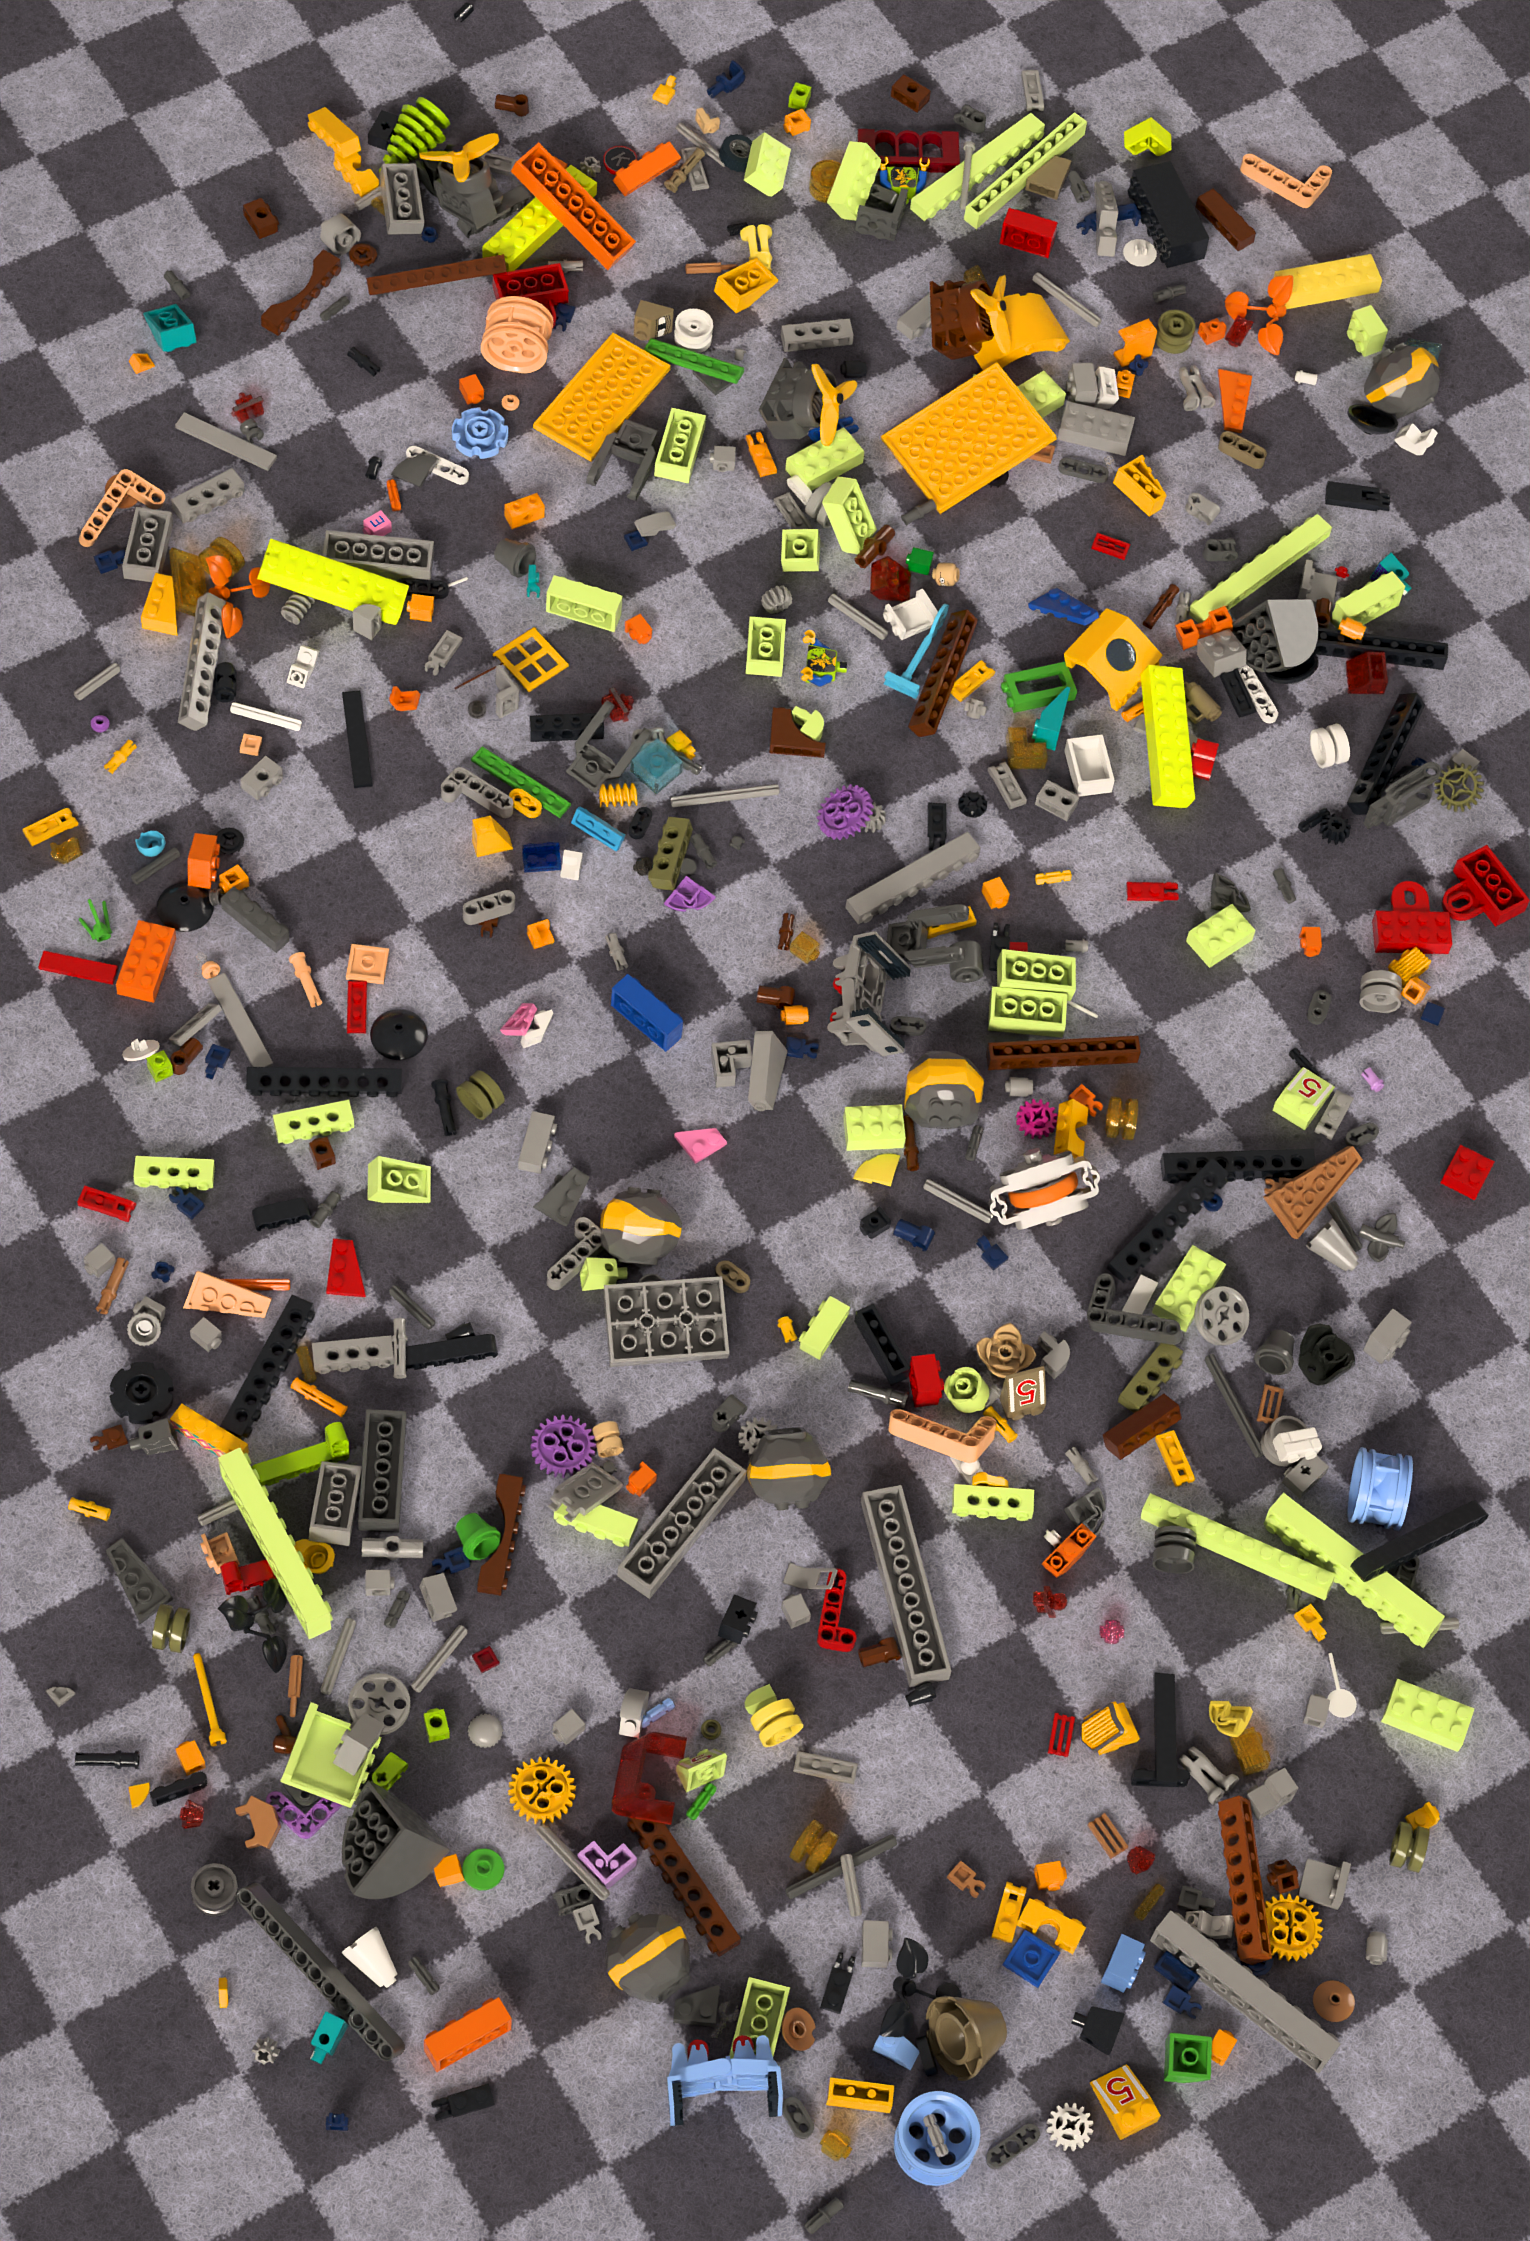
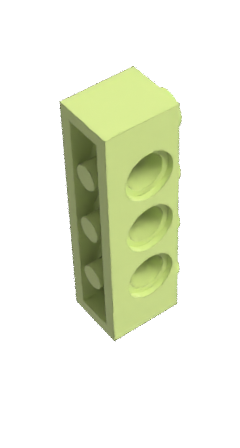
M349 1100L273 1115L278 1143L283 1142L284 1144L292 1143L294 1140L301 1138L309 1140L316 1135L328 1136L335 1131L347 1132L354 1128V1118ZM331 1118H336L337 1120H336V1121H330L329 1119H331ZM317 1122L318 1124L311 1125L310 1123ZM292 1126H299V1128H297V1129H293V1128H291V1127H292Z
M136 1156L134 1183L143 1188L154 1185L163 1189L169 1188V1186H176L181 1189L197 1187L199 1190H208V1188H213L214 1159ZM152 1172H159L157 1175H151ZM174 1172L178 1173V1175L171 1176L170 1174ZM193 1173L198 1174V1175L195 1176V1177H191V1176H190V1175L193 1174Z
M954 1484L952 1513H957V1516L966 1517L971 1514L976 1515L978 1518L996 1516L997 1519L1001 1520L1008 1519V1517H1014L1019 1521L1032 1519L1034 1512V1490ZM975 1500L978 1504L972 1505L968 1501ZM994 1501L997 1503V1506H991L988 1502ZM1008 1503H1015L1017 1507H1010Z

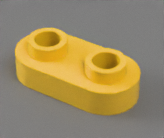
M517 788L509 793V796L513 799V807L525 816L536 818L541 814L542 805L540 801L526 791Z
M978 1472L972 1477V1485L1009 1488L1008 1480L1001 1476L995 1477L988 1475L986 1472Z

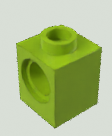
M796 82L789 96L788 107L805 111L811 97L812 87Z
M164 1050L146 1058L147 1068L156 1083L173 1075L172 1064Z
M434 1708L424 1713V1723L429 1743L450 1738L444 1709ZM438 1721L441 1723V1726L433 1727L431 1723Z

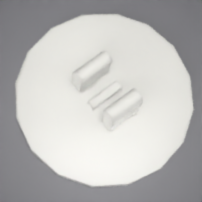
M1135 239L1125 245L1123 255L1130 264L1143 267L1155 261L1157 251L1150 242Z
M135 1039L131 1042V1046L123 1051L122 1056L127 1061L142 1060L155 1054L159 1050L160 1045L155 1040L143 1039L139 1042L138 1039Z

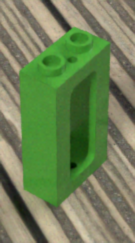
M1066 662L1005 674L1003 682H1001L1002 692L1007 694V705L1009 708H1012L1013 713L1048 706L1066 687H1070L1067 701L1075 700L1077 694L1076 686L1069 668L1066 666ZM1059 675L1062 683L1061 687L1023 695L1019 694L1016 687L1018 683Z

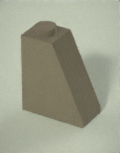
M1054 156L1027 178L1025 190L1057 200L1070 171L1071 160Z

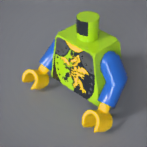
M885 157V164H880V185L895 191L898 195L901 188L907 189L906 204H908L909 199L915 197V194L920 193L924 188L927 178L926 168H928L930 160L928 158V163L923 165L921 163L922 158L920 159L919 165L921 170L918 167H887L886 170L885 166L888 164V158Z
M806 631L803 642H810V645H808L807 667L801 671L804 674L801 677L802 680L821 687L831 681H835L836 672L846 673L847 662L837 661V652L830 649L815 638L814 631Z

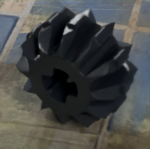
M1335 813L1332 814V817L1327 815L1320 823L1319 833L1322 834V839L1328 838V844L1332 840L1335 845L1338 842L1343 843L1350 835L1351 825L1348 824V819H1342V815L1339 817Z

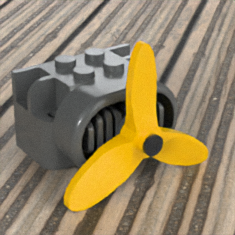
M496 133L481 136L464 146L457 145L450 152L429 151L419 153L421 159L440 161L438 164L440 178L433 182L440 207L475 229H479L511 211L508 206L502 204L503 193L498 190L496 179L491 174L488 162L479 157L498 144L499 136Z
M784 358L764 397L759 412L776 439H801L807 435L810 428H820L821 442L824 446H829L833 442L836 433L839 405L854 393L857 382L849 380L837 386L834 374L827 369H822L818 364H812V369H807L802 362H796L792 368L788 359Z

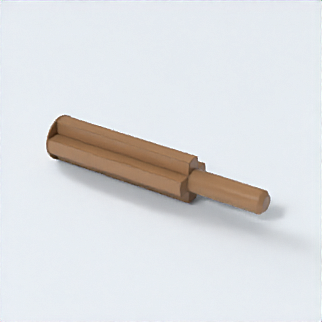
M721 262L688 263L685 265L686 274L721 273V270H732L738 267V265H721Z
M300 1655L291 1656L288 1697L291 1698L290 1717L296 1716L297 1697H300L303 1657Z

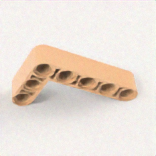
M1253 154L1244 155L1240 167L1244 175L1302 208H1308L1314 203L1328 186L1332 175L1331 168L1322 165L1317 168L1304 184Z
M128 469L121 470L82 529L79 536L80 544L84 547H90L95 543L126 494H129L151 509H159L165 500L164 492ZM126 477L129 479V482L125 483L121 478ZM136 487H142L145 492H139ZM116 491L120 496L115 497L112 495V492ZM152 497H158L160 502H154ZM102 506H109L111 511H105ZM93 520H99L102 525H95ZM89 534L92 536V539L87 540L84 538V535Z
M895 1409L890 1413L888 1430L891 1434L961 1461L972 1463L993 1442L996 1420L989 1416L981 1417L966 1434L910 1412Z

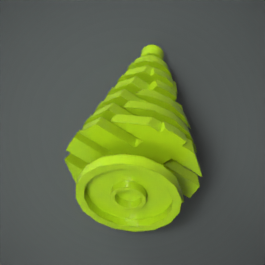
M419 97L416 100L417 108L408 104L403 105V114L399 115V124L396 123L394 128L397 135L394 136L392 134L390 138L393 145H388L387 152H389V155H384V163L398 164L399 162L400 164H408L409 160L407 157L415 160L418 158L419 153L427 152V149H433L437 147V144L446 141L445 135L442 134L443 132L440 128H448L450 125L449 119L438 107L423 97Z

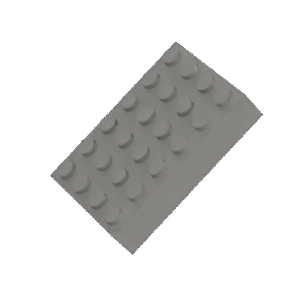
M722 1276L604 1285L603 1296L610 1367L728 1358L729 1344Z

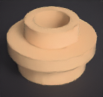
M506 395L502 399V406L509 411L515 410L519 406V399L514 395Z
M213 961L204 963L201 968L203 977L206 979L216 977L220 972V966Z

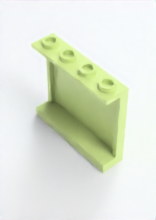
M311 1702L280 1782L351 1808L361 1792L359 1789L360 1784H365L369 1772H366L367 1766L371 1767L375 1758L372 1751L374 1748L378 1749L382 1737L379 1736L355 1776L333 1764L337 1756L334 1754V1751L340 1743L343 1744L344 1741L341 1738L347 1729L351 1731L349 1728L351 1724L318 1712V1705Z

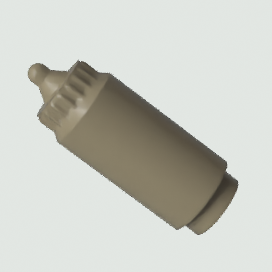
M1184 682L1185 694L1189 700L1186 703L1187 717L1194 724H1197L1204 718L1210 719L1212 722L1218 719L1222 714L1221 707L1200 685H1197L1196 682ZM1194 705L1201 712V715L1197 717L1189 707Z

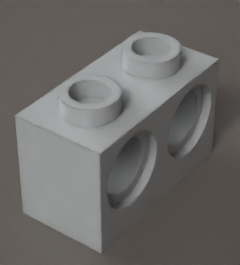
M1047 780L1036 797L1035 805L1067 821L1078 805L1079 796L1072 791L1060 787L1059 784Z

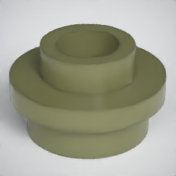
M706 1720L701 1726V1734L708 1740L717 1739L721 1734V1725L716 1720ZM713 1727L715 1732L709 1733L707 1729Z

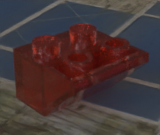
M889 556L871 563L870 593L880 600L902 602L910 600L911 572Z
M1365 652L1346 661L1348 694L1385 693L1388 684L1385 652Z

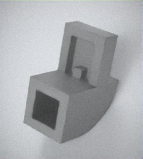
M1044 1331L1039 1336L1037 1344L1048 1354L1042 1359L1040 1366H1044L1045 1371L1055 1379L1067 1366L1070 1348L1065 1340L1058 1344L1055 1337L1048 1335Z
M632 1688L627 1690L620 1711V1735L635 1738L641 1736L643 1716L647 1712L648 1691Z

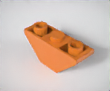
M1081 1523L1041 1565L1056 1578L1061 1576L1083 1556L1097 1536Z

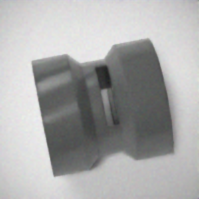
M254 419L245 420L240 425V430L246 435L249 443H254L252 440L254 437L258 440L263 438L264 433L258 428V424Z

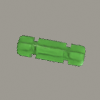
M707 1783L703 1788L704 1790L701 1791L693 1802L692 1807L688 1809L686 1813L688 1818L691 1820L697 1819L699 1812H702L709 1802L710 1796H713L717 1788L713 1784Z

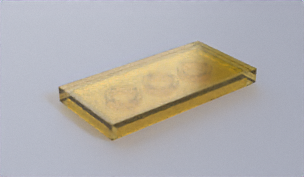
M172 547L169 550L176 611L195 617L197 600L207 593L203 558Z

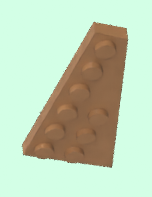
M1347 1146L1263 1196V1198L1291 1237L1298 1239L1363 1159L1353 1146Z

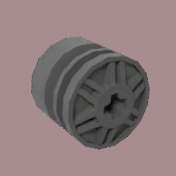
M1181 1526L1158 1528L1155 1531L1154 1547L1156 1549L1153 1552V1567L1161 1572L1169 1573V1563H1171L1170 1573L1185 1574L1191 1572L1194 1569L1195 1553L1193 1551L1196 1549V1533L1189 1528Z

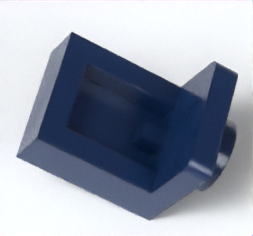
M1135 203L1117 206V221L1132 219L1134 226H1138L1141 212L1137 209Z

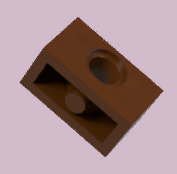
M903 74L892 86L891 97L918 113L929 102L931 91Z
M262 198L243 205V215L259 239L278 232V218L272 215L268 203L265 204Z

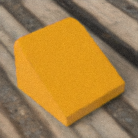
M133 353L129 360L136 374L155 367L147 353Z

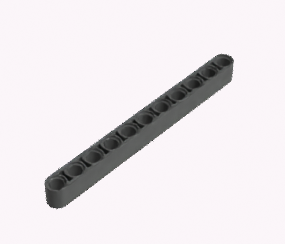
M252 1883L238 1890L237 1900L240 1905L383 2061H390L404 2052L405 2044L398 2034L259 1883Z

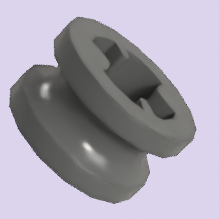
M221 888L209 891V900L212 906L221 905V897L224 896Z

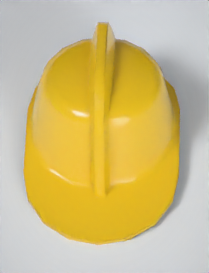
M301 1539L295 1542L296 1545L294 1547L296 1551H300L305 1560L303 1562L305 1568L309 1567L312 1573L322 1574L328 1571L330 1567H333L335 1554L330 1545L309 1541V1539Z

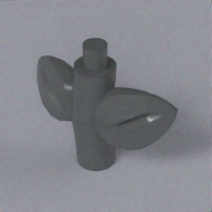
M1388 1213L1378 1218L1375 1229L1362 1224L1358 1235L1370 1241L1367 1251L1371 1259L1376 1262L1383 1261L1389 1253L1388 1247L1403 1249L1405 1241L1399 1240V1236L1393 1235L1397 1230V1216L1395 1213Z

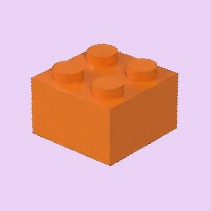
M194 834L188 856V886L210 889L212 881H216V869H219L220 858L217 857L220 853V844H217V836Z

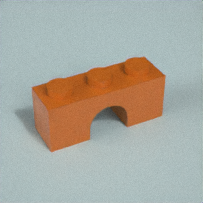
M1226 606L1210 611L1208 618L1202 623L1194 624L1193 620L1190 619L1175 625L1176 637L1183 650L1196 646L1198 639L1227 629L1233 631L1232 618Z

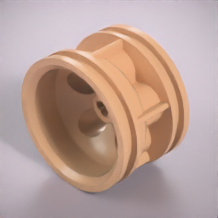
M508 296L497 299L489 306L486 317V327L481 342L483 357L491 365L505 371L530 373L540 369L547 359V341L551 337L553 328L551 313L542 304L529 298Z

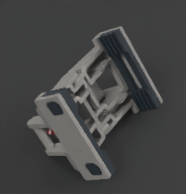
M876 931L854 935L849 954L837 957L833 961V966L842 971L835 976L833 987L842 994L843 1006L833 1009L827 1029L841 1039V1043L845 1046L866 1045L871 1051L878 1052L881 1056L903 1053L905 1042L882 1023L880 1013L886 980H891V978L895 980V978L899 979V977L905 978L906 975L910 977L911 967Z

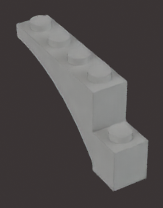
M1107 181L1095 182L1096 252L1099 256L1114 257L1117 242L1115 230L1118 208L1112 184Z

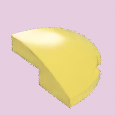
M882 1154L868 1161L866 1160L857 1169L853 1179L870 1184L873 1181L891 1186L900 1155Z
M1210 1701L1209 1716L1212 1723H1215L1218 1731L1232 1737L1241 1735L1253 1713L1251 1707L1231 1706L1229 1701Z

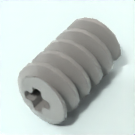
M294 591L293 595L289 597V600L282 607L281 615L287 621L298 625L304 617L303 614H306L307 609H310L311 604H314L315 599Z

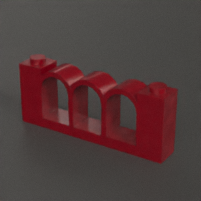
M875 129L857 130L856 141L867 143L874 152L875 145L881 142L888 143L893 147L894 156H878L882 164H885V157L888 158V164L885 166L886 170L887 167H918L921 170L919 165L921 158L923 165L928 163V158L930 160V164L926 168L928 173H948L960 164L959 132L942 131L940 134L935 131H927L919 136L918 133L910 130L902 131L897 135L885 129L875 132ZM903 143L914 145L917 149V157L899 156V145ZM935 144L941 151V158L923 157V145Z

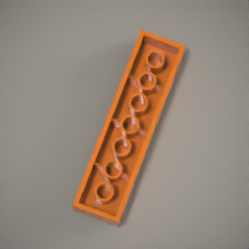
M539 142L514 164L511 172L607 270L632 249L636 241Z

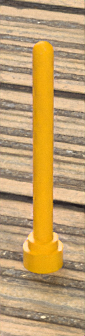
M195 1653L193 1659L211 1728L209 1736L210 1745L217 1746V1741L225 1744L227 1742L226 1736L222 1729H219L200 1653Z

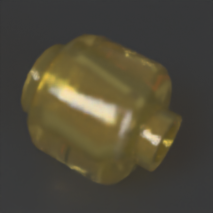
M829 2129L819 2143L822 2145V2153L833 2161H839L841 2158L846 2160L852 2151L850 2147L851 2138L839 2129H833L832 2131Z

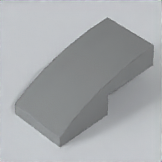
M669 512L652 514L634 522L642 537L655 536L659 531L671 530L676 526Z

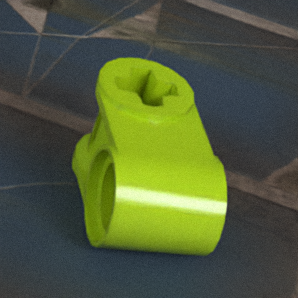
M390 1752L372 1775L373 1783L388 1791L397 1779L401 1777L400 1774L402 1772L405 1773L408 1763L393 1752Z

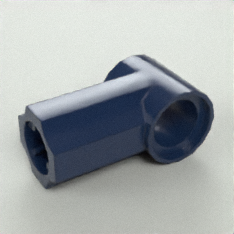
M900 1219L893 1235L911 1242L913 1247L917 1246L922 1248V1251H927L935 1232L927 1226L922 1225L919 1227Z

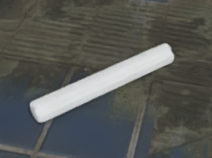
M233 702L231 705V712L297 731L300 730L302 725L301 720L236 702Z

